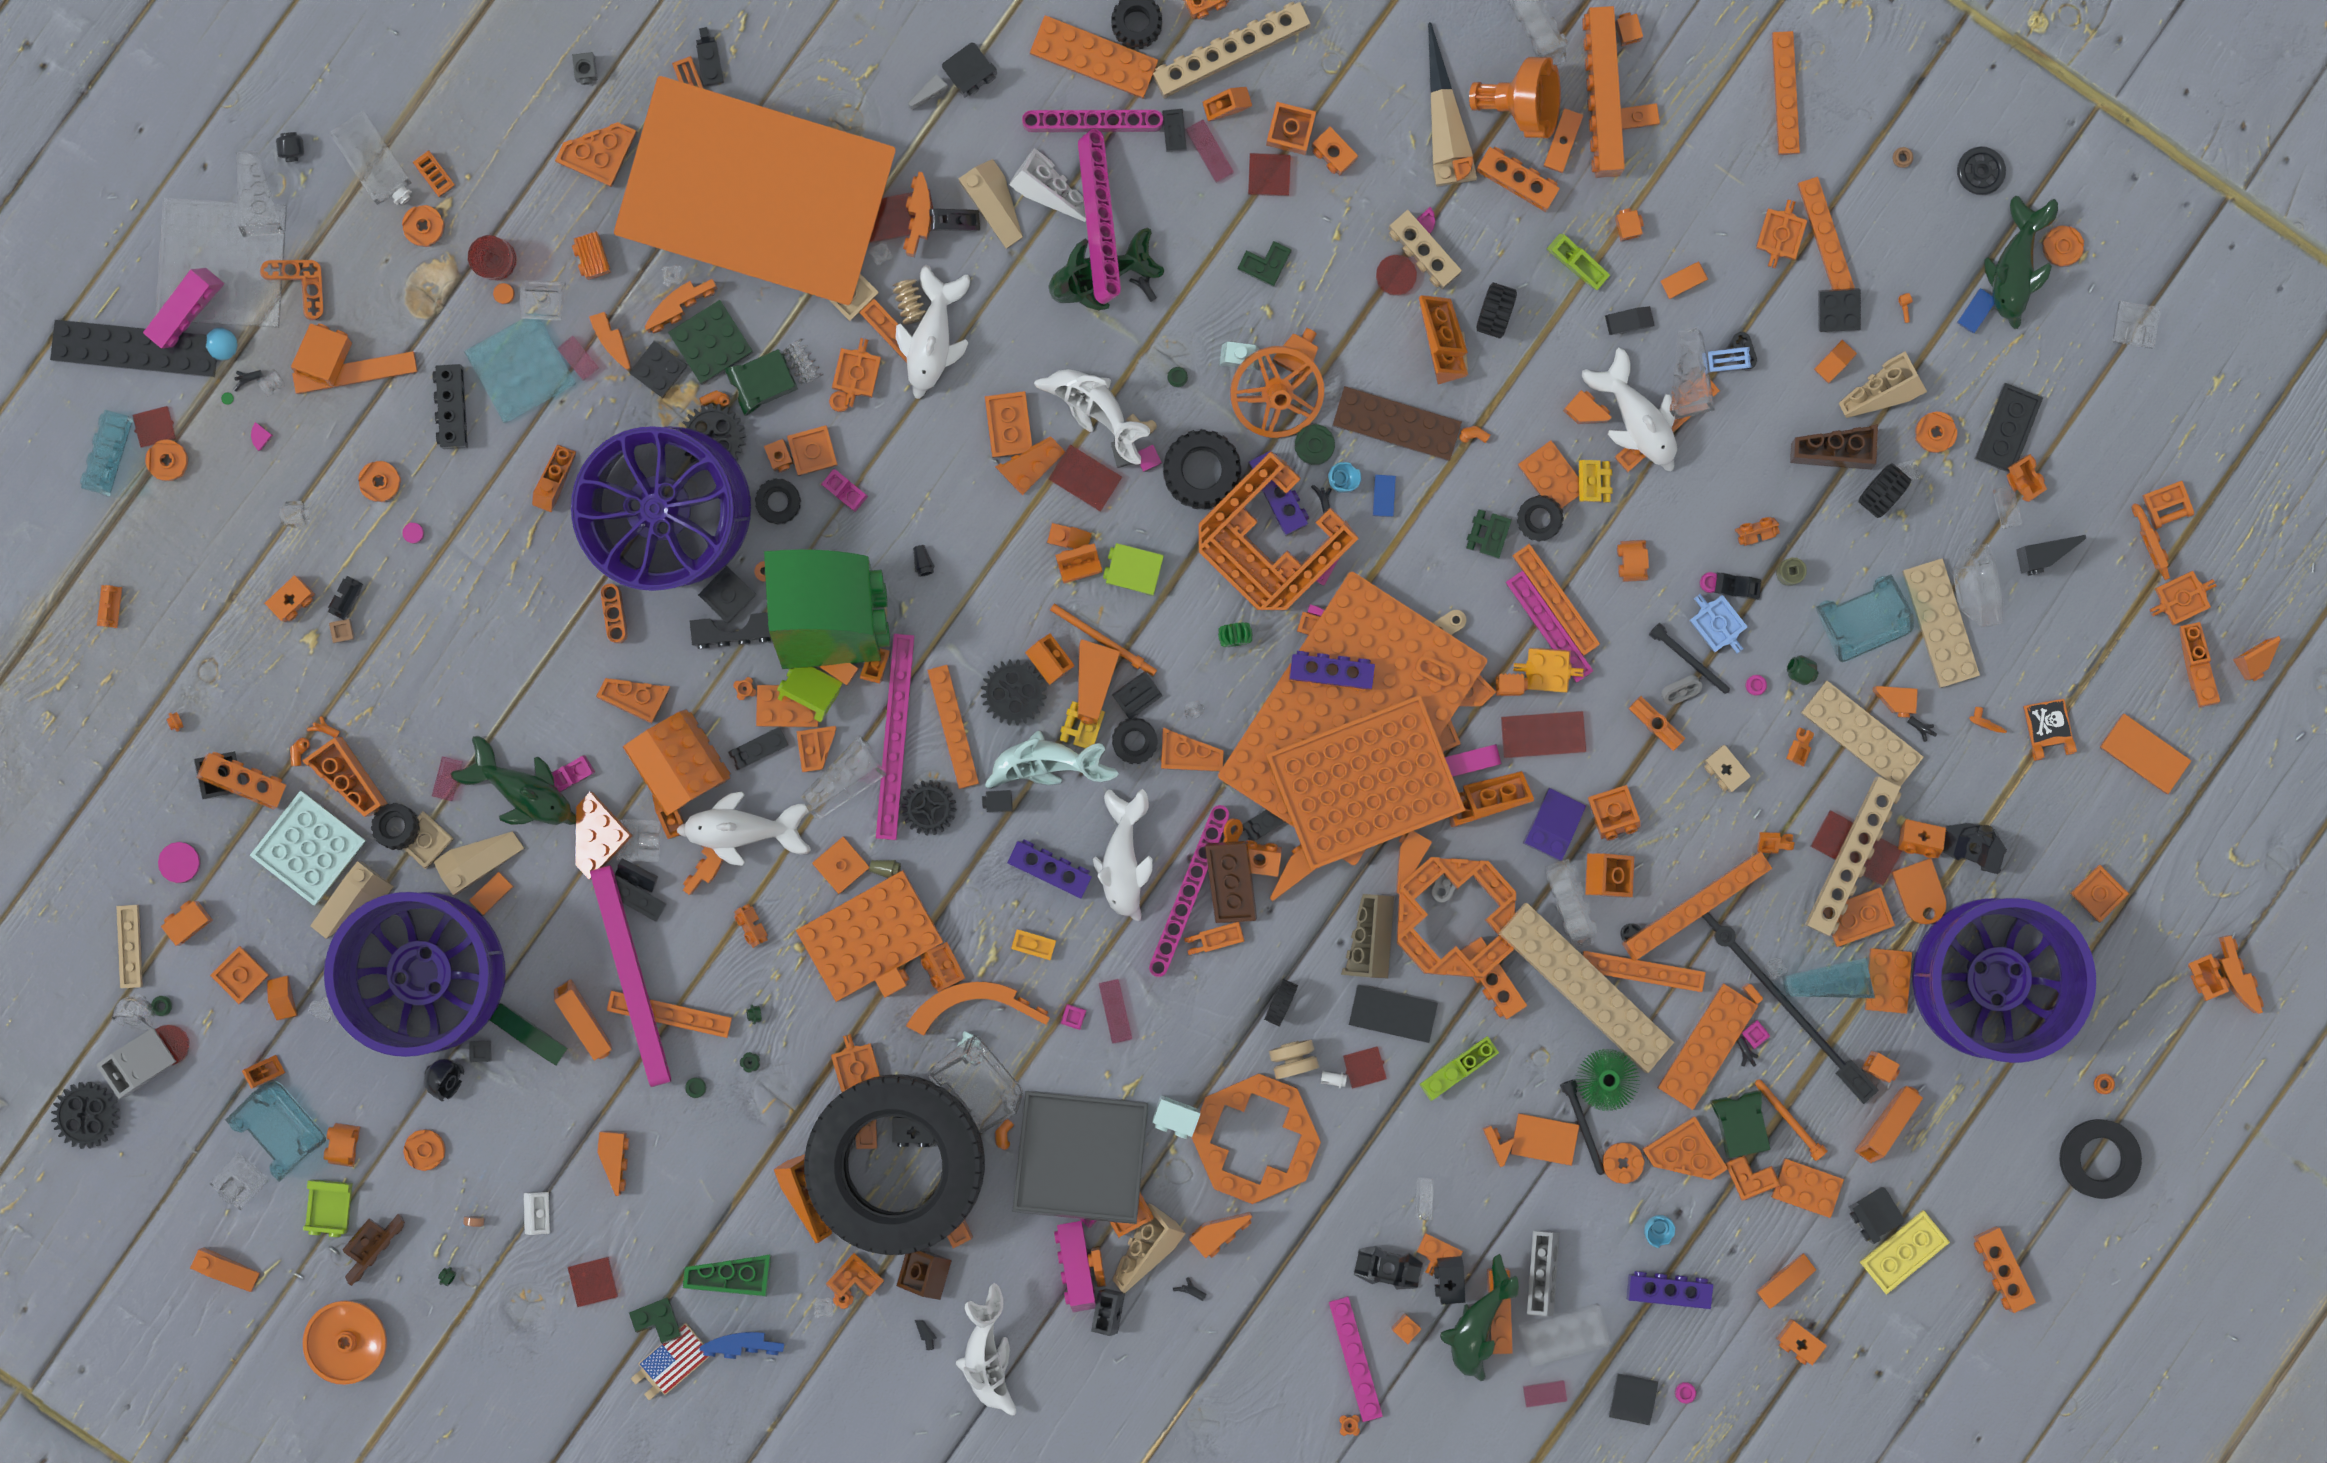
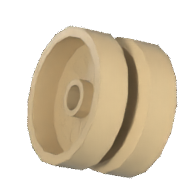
M1312 1039L1290 1042L1269 1050L1272 1062L1285 1061V1063L1274 1067L1276 1079L1319 1068L1317 1057L1309 1056L1303 1058V1055L1314 1051Z

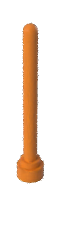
M1758 1079L1755 1081V1086L1761 1090V1093L1810 1148V1156L1815 1161L1828 1152L1824 1145L1816 1143L1762 1080Z

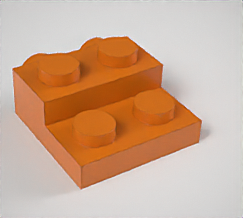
M1627 785L1588 797L1601 839L1606 838V840L1610 841L1616 839L1620 833L1633 834L1638 831L1640 819Z

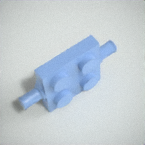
M1701 593L1695 597L1694 600L1701 609L1689 621L1714 653L1729 644L1736 654L1744 649L1736 638L1747 628V625L1725 597L1721 595L1715 601L1709 603L1706 602Z

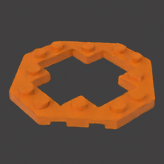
M1430 857L1399 886L1397 944L1424 974L1483 978L1508 956L1514 948L1498 934L1471 961L1466 958L1457 946L1440 959L1413 929L1428 916L1415 898L1442 874L1457 889L1473 876L1500 906L1485 919L1498 934L1515 915L1516 891L1489 861Z
M1258 1073L1205 1097L1200 1110V1117L1191 1138L1215 1190L1254 1204L1306 1181L1321 1141L1297 1088ZM1251 1093L1289 1107L1282 1127L1301 1134L1287 1172L1267 1165L1260 1184L1222 1170L1229 1150L1210 1143L1224 1105L1244 1112Z

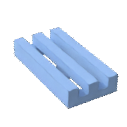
M1750 347L1708 352L1710 372L1752 368L1749 355ZM1744 352L1745 356L1713 359L1714 355ZM1745 360V364L1714 367L1716 363Z

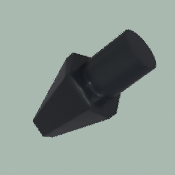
M915 1320L921 1340H925L926 1350H933V1339L937 1337L923 1320Z

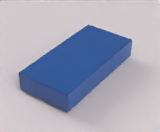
M1980 288L1957 323L1974 334L1993 307V296Z
M1375 475L1373 516L1393 517L1396 476Z

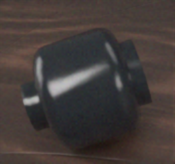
M297 132L281 133L280 137L276 139L277 155L279 158H285L286 162H296L298 157L304 155L303 138L297 135Z

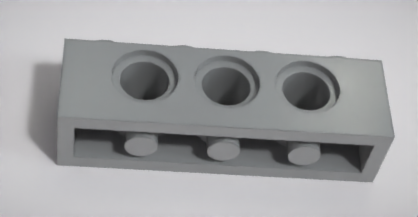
M1533 1231L1527 1314L1540 1316L1554 1315L1560 1232Z

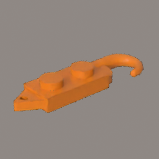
M2134 503L2131 508L2134 516L2138 517L2140 521L2142 539L2155 569H2158L2164 580L2170 578L2167 566H2169L2167 562L2169 560L2168 555L2164 549H2161L2159 534L2151 528L2144 510L2140 505Z

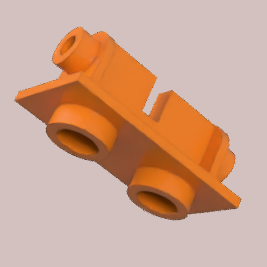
M1765 517L1760 519V522L1753 524L1745 523L1740 528L1735 529V532L1740 536L1738 537L1739 544H1744V546L1757 543L1758 534L1761 535L1762 541L1780 534L1779 523L1774 517Z
M101 585L97 626L118 628L122 587Z
M747 904L734 911L735 920L739 926H742L745 932V940L749 945L751 944L754 948L768 940L766 937L768 935L762 923L756 926L753 924V922L759 920L753 906L751 907L750 904Z

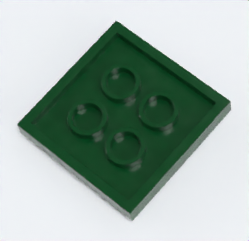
M721 300L713 303L668 332L701 385L723 372L725 368L731 367L753 353Z

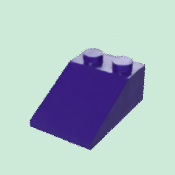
M1549 788L1525 836L1523 844L1558 861H1562L1586 805Z

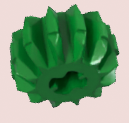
M1247 622L1228 624L1218 628V638L1223 647H1236L1252 642L1253 633L1250 624Z

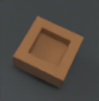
M351 619L329 623L333 643L354 640Z

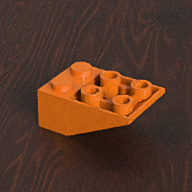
M1246 1212L1205 1222L1189 1236V1240L1205 1258L1208 1256L1212 1258L1220 1251L1219 1246L1224 1242L1228 1244L1236 1237L1235 1232L1241 1228L1243 1231L1252 1223L1250 1220L1252 1214Z

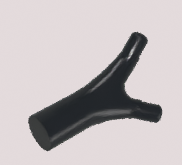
M1139 277L1140 281L1130 278L1129 282L1140 287L1150 302L1157 299L1150 287V278L1146 277L1145 281L1143 277Z
M258 370L250 373L237 371L236 374L239 376L234 379L235 381L239 380V382L235 386L234 391L237 392L242 385L249 381L263 378L262 371Z
M1312 485L1311 488L1318 495L1324 514L1330 508L1329 495L1332 489L1328 488L1325 493L1323 487L1320 491L1315 485Z
M1913 716L1908 720L1907 723L1920 732L1924 742L1927 741L1926 733L1934 737L1937 736V733L1930 729L1934 728V724H1924Z
M1744 1037L1738 1039L1737 1043L1743 1057L1741 1066L1745 1067L1748 1059L1752 1066L1755 1067L1756 1063L1753 1057L1758 1058V1055L1750 1050Z
M1189 1277L1186 1278L1188 1286L1182 1285V1287L1173 1288L1174 1292H1185L1201 1301L1206 1297V1293L1194 1287Z

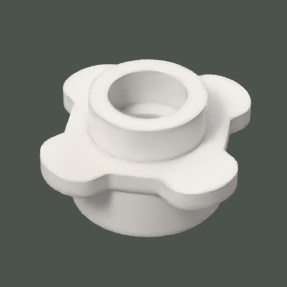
M405 186L399 188L392 195L394 198L393 202L396 205L405 204L411 199L412 191L407 190Z

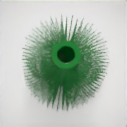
M1604 1049L1602 1051L1599 1050V1053L1598 1051L1595 1054L1591 1053L1592 1056L1588 1055L1591 1061L1588 1058L1585 1059L1591 1065L1586 1061L1582 1062L1590 1068L1580 1064L1592 1072L1585 1069L1582 1070L1595 1075L1593 1077L1596 1078L1575 1079L1596 1080L1577 1083H1591L1577 1088L1588 1086L1579 1090V1092L1587 1090L1580 1095L1586 1094L1582 1097L1583 1099L1587 1098L1584 1102H1588L1587 1104L1591 1105V1107L1595 1105V1109L1600 1110L1598 1108L1600 1106L1603 1108L1602 1111H1605V1109L1608 1111V1107L1610 1111H1613L1612 1108L1615 1106L1621 1109L1623 1107L1622 1102L1628 1105L1626 1101H1630L1624 1095L1634 1100L1627 1093L1632 1096L1635 1095L1623 1088L1631 1089L1620 1085L1627 1082L1621 1081H1640L1620 1080L1640 1076L1625 1077L1638 1073H1630L1637 1070V1068L1629 1070L1636 1065H1631L1633 1061L1627 1063L1631 1058L1626 1060L1627 1056H1624L1623 1053L1621 1054V1051L1613 1053L1614 1049H1611L1610 1053L1608 1049V1056L1607 1049L1605 1051ZM1607 1074L1612 1077V1083L1608 1086L1603 1082V1078Z

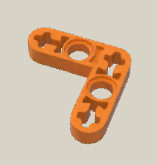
M268 260L261 265L260 275L266 280H301L304 316L309 320H317L323 314L321 267L318 262L314 260ZM280 264L282 276L278 275L279 271H274L271 275H268V272L264 271V269L268 265H271V269H278ZM299 264H302L301 269H307L309 265H312V268L316 269L313 275H310L309 271H303L302 276H300ZM286 265H293L296 268V273L292 276L286 274ZM307 286H316L318 293L314 296L309 295L306 290ZM307 299H318V301L314 302V308L319 311L315 313V316H312V312H308L312 303L311 301L307 302Z

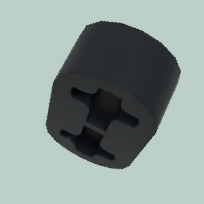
M1738 332L1732 338V348H1742L1741 344H1736V341L1739 339L1738 336L1746 339L1744 347H1750L1749 355L1753 361L1751 362L1752 368H1743L1742 370L1748 371L1757 364L1756 353L1750 336L1745 332ZM1744 352L1734 353L1735 357L1744 356ZM1743 360L1737 361L1738 365L1743 364Z

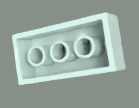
M1161 1095L1153 1116V1123H1155V1128L1167 1132L1168 1129L1175 1131L1176 1136L1187 1139V1136H1193L1201 1114L1200 1109Z

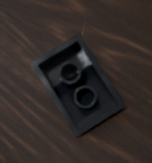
M2086 535L2038 543L2016 549L2021 574L2027 573L2028 576L2043 573L2045 568L2053 565L2086 539Z

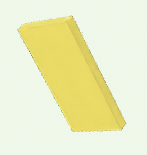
M1922 1210L1859 1263L1887 1295L1950 1242L1927 1213Z

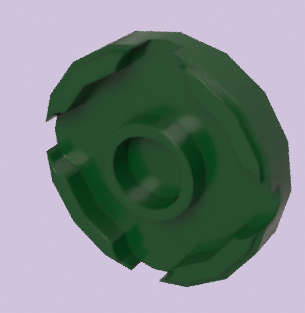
M1319 424L1302 428L1294 442L1298 458L1309 465H1321L1327 462L1335 449V440L1332 433L1326 427Z

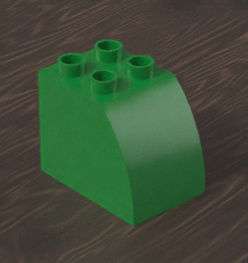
M806 549L764 551L768 627L782 669L881 661L880 647L890 646L889 623L886 622L885 609H877L888 607L886 583L883 580L882 569L872 570L869 557L855 553Z

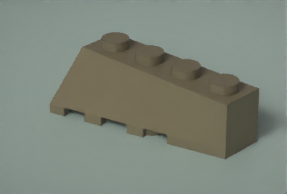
M1362 894L1356 917L1358 921L1357 927L1352 931L1351 938L1353 942L1351 950H1347L1346 958L1348 961L1346 968L1342 969L1341 975L1388 979L1394 896Z

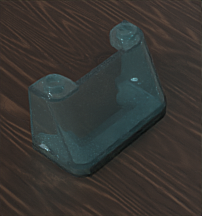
M1892 574L1876 579L1872 591L1840 605H1836L1834 601L1826 600L1820 603L1819 606H1816L1818 616L1840 662L1849 661L1911 633L1914 628L1913 611Z
M274 1080L255 1090L225 1119L232 1130L242 1133L248 1130L274 1161L269 1165L272 1176L279 1182L285 1179L326 1142V1136L283 1085Z

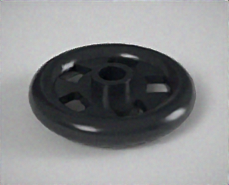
M1974 147L1965 152L1960 158L1957 175L1961 185L1967 191L1976 195H1987L1995 192L2003 184L2006 176V166L2001 155L1989 147ZM1983 155L1984 161L1976 162L1975 156ZM1992 160H1994L1997 165V168L1994 170H1992L1991 165L1989 164V162ZM1967 164L1972 165L1971 173L1965 172ZM1978 168L1984 169L1983 175L1978 173ZM1992 175L1995 181L1989 185L1986 180ZM1974 178L1980 181L1979 186L1973 185L1971 180Z

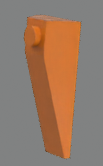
M804 1154L787 1160L773 1170L781 1190L815 1243H819L830 1236L832 1230L818 1215L810 1199L804 1174Z

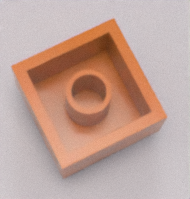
M1276 102L1266 146L1306 155L1316 111Z
M1587 853L1585 895L1633 897L1634 856Z

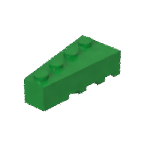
M772 1255L685 1267L683 1288L767 1297Z

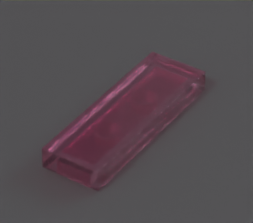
M1203 119L1185 129L1216 183L1234 173Z
M1119 979L1099 983L1112 1044L1132 1039Z

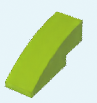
M1558 234L1547 247V250L1556 259L1595 290H1598L1610 276L1590 255L1575 245L1565 234Z

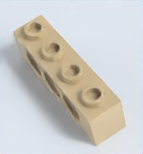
M1409 210L1405 211L1389 225L1390 237L1395 242L1399 240L1404 246L1402 250L1408 257H1414L1417 261L1416 266L1423 273L1426 271L1430 275L1429 280L1436 288L1440 287L1443 290L1461 274L1462 270ZM1407 231H1412L1416 238L1410 241L1405 238L1404 234ZM1421 246L1427 247L1429 254L1426 256L1420 255L1418 248ZM1440 262L1443 269L1440 271L1433 270L1432 263Z

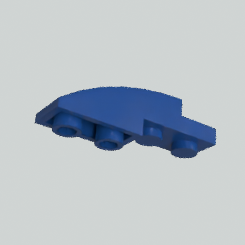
M741 1332L713 1339L701 1345L699 1351H703L704 1356L715 1357L716 1353H723L724 1358L736 1359V1355L741 1356L742 1347L746 1348L745 1352L758 1353V1349L766 1350V1354L778 1355L779 1352H783L784 1343L764 1341L765 1333Z

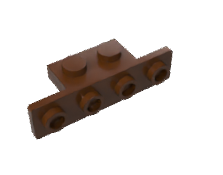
M397 1214L385 1229L369 1218L342 1249L346 1255L357 1262L345 1276L349 1285L352 1286L362 1278L364 1271L368 1266H372L375 1263L378 1254L389 1246L390 1240L394 1235L402 1231L405 1221L400 1214Z

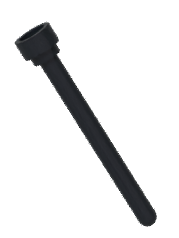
M1658 623L1649 633L1650 637L1654 640H1662L1724 694L1729 693L1730 688L1668 636L1665 627L1661 623Z
M1575 1079L1560 1084L1561 1090L1570 1099L1596 1172L1602 1175L1605 1171L1576 1094L1578 1092L1576 1089L1578 1085Z

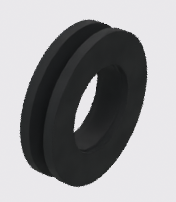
M2093 1119L2078 1124L2067 1134L2060 1149V1167L2067 1182L2078 1192L2093 1198L2109 1199L2123 1194L2135 1183L2142 1166L2141 1149L2136 1138L2127 1128L2113 1121ZM2107 1138L2115 1143L2119 1149L2121 1157L2120 1166L2116 1173L2108 1179H2093L2082 1168L2080 1161L2082 1150L2093 1139Z

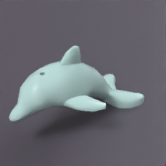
M1037 731L1029 740L1014 745L999 755L994 762L992 774L987 779L985 786L987 788H995L1016 779H1029L1043 785L1060 784L1062 779L1050 772L1062 770L1082 772L1088 779L1097 782L1111 780L1117 777L1119 773L1115 768L1099 764L1100 756L1105 751L1103 744L1096 743L1090 745L1080 754H1077L1062 744L1045 740L1042 732Z

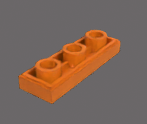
M1564 108L1543 167L1563 173L1583 118L1582 114ZM1564 138L1566 144H1561L1560 139Z

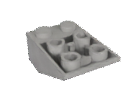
M153 1027L107 1056L96 1066L118 1099L134 1093L174 1064L176 1060Z

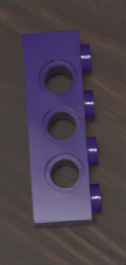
M1267 452V453H1265V454H1263V455H1261V456H1259V457H1257V458H1255V459L1249 461L1248 464H1249L1251 470H1252L1269 452ZM1271 480L1262 489V492L1284 535L1287 536L1307 526L1309 516L1304 508L1300 509L1297 503L1300 499L1296 491H1291L1290 489L1284 497L1278 498L1275 496L1274 490L1279 486ZM1292 506L1295 509V514L1292 516L1285 515L1284 507Z
M1297 651V654H1292L1289 680L1372 689L1375 664H1371L1369 659L1359 658L1358 662L1350 661V657L1338 656V659H1330V655L1317 653V657L1309 656V652ZM1308 662L1316 663L1317 671L1314 673L1308 672L1306 664ZM1334 664L1337 666L1338 672L1336 675L1332 676L1327 673L1326 668L1328 665ZM1349 667L1357 668L1358 676L1356 678H1350L1347 675Z
M1023 839L1022 843L1017 841L1007 862L1008 864L1082 899L1092 878L1089 875V870L1080 866L1078 869L1070 866L1072 862L1062 857L1059 860L1052 858L1053 853L1043 848L1041 851L1033 848L1035 844ZM1035 853L1037 855L1038 861L1035 865L1027 863L1026 857L1028 854ZM1048 862L1055 863L1057 867L1055 873H1046L1045 865ZM1072 871L1075 874V880L1072 883L1064 881L1063 875L1065 872Z
M1634 1271V1274H1629L1626 1296L1628 1301L1711 1309L1713 1284L1708 1282L1707 1278L1696 1277V1281L1688 1280L1687 1276L1675 1275V1279L1667 1278V1274L1655 1273V1277L1646 1276L1647 1272ZM1653 1282L1654 1290L1650 1293L1645 1292V1284ZM1669 1284L1675 1286V1291L1671 1295L1665 1293V1287ZM1690 1286L1695 1287L1696 1292L1694 1296L1687 1297L1685 1294L1686 1289Z

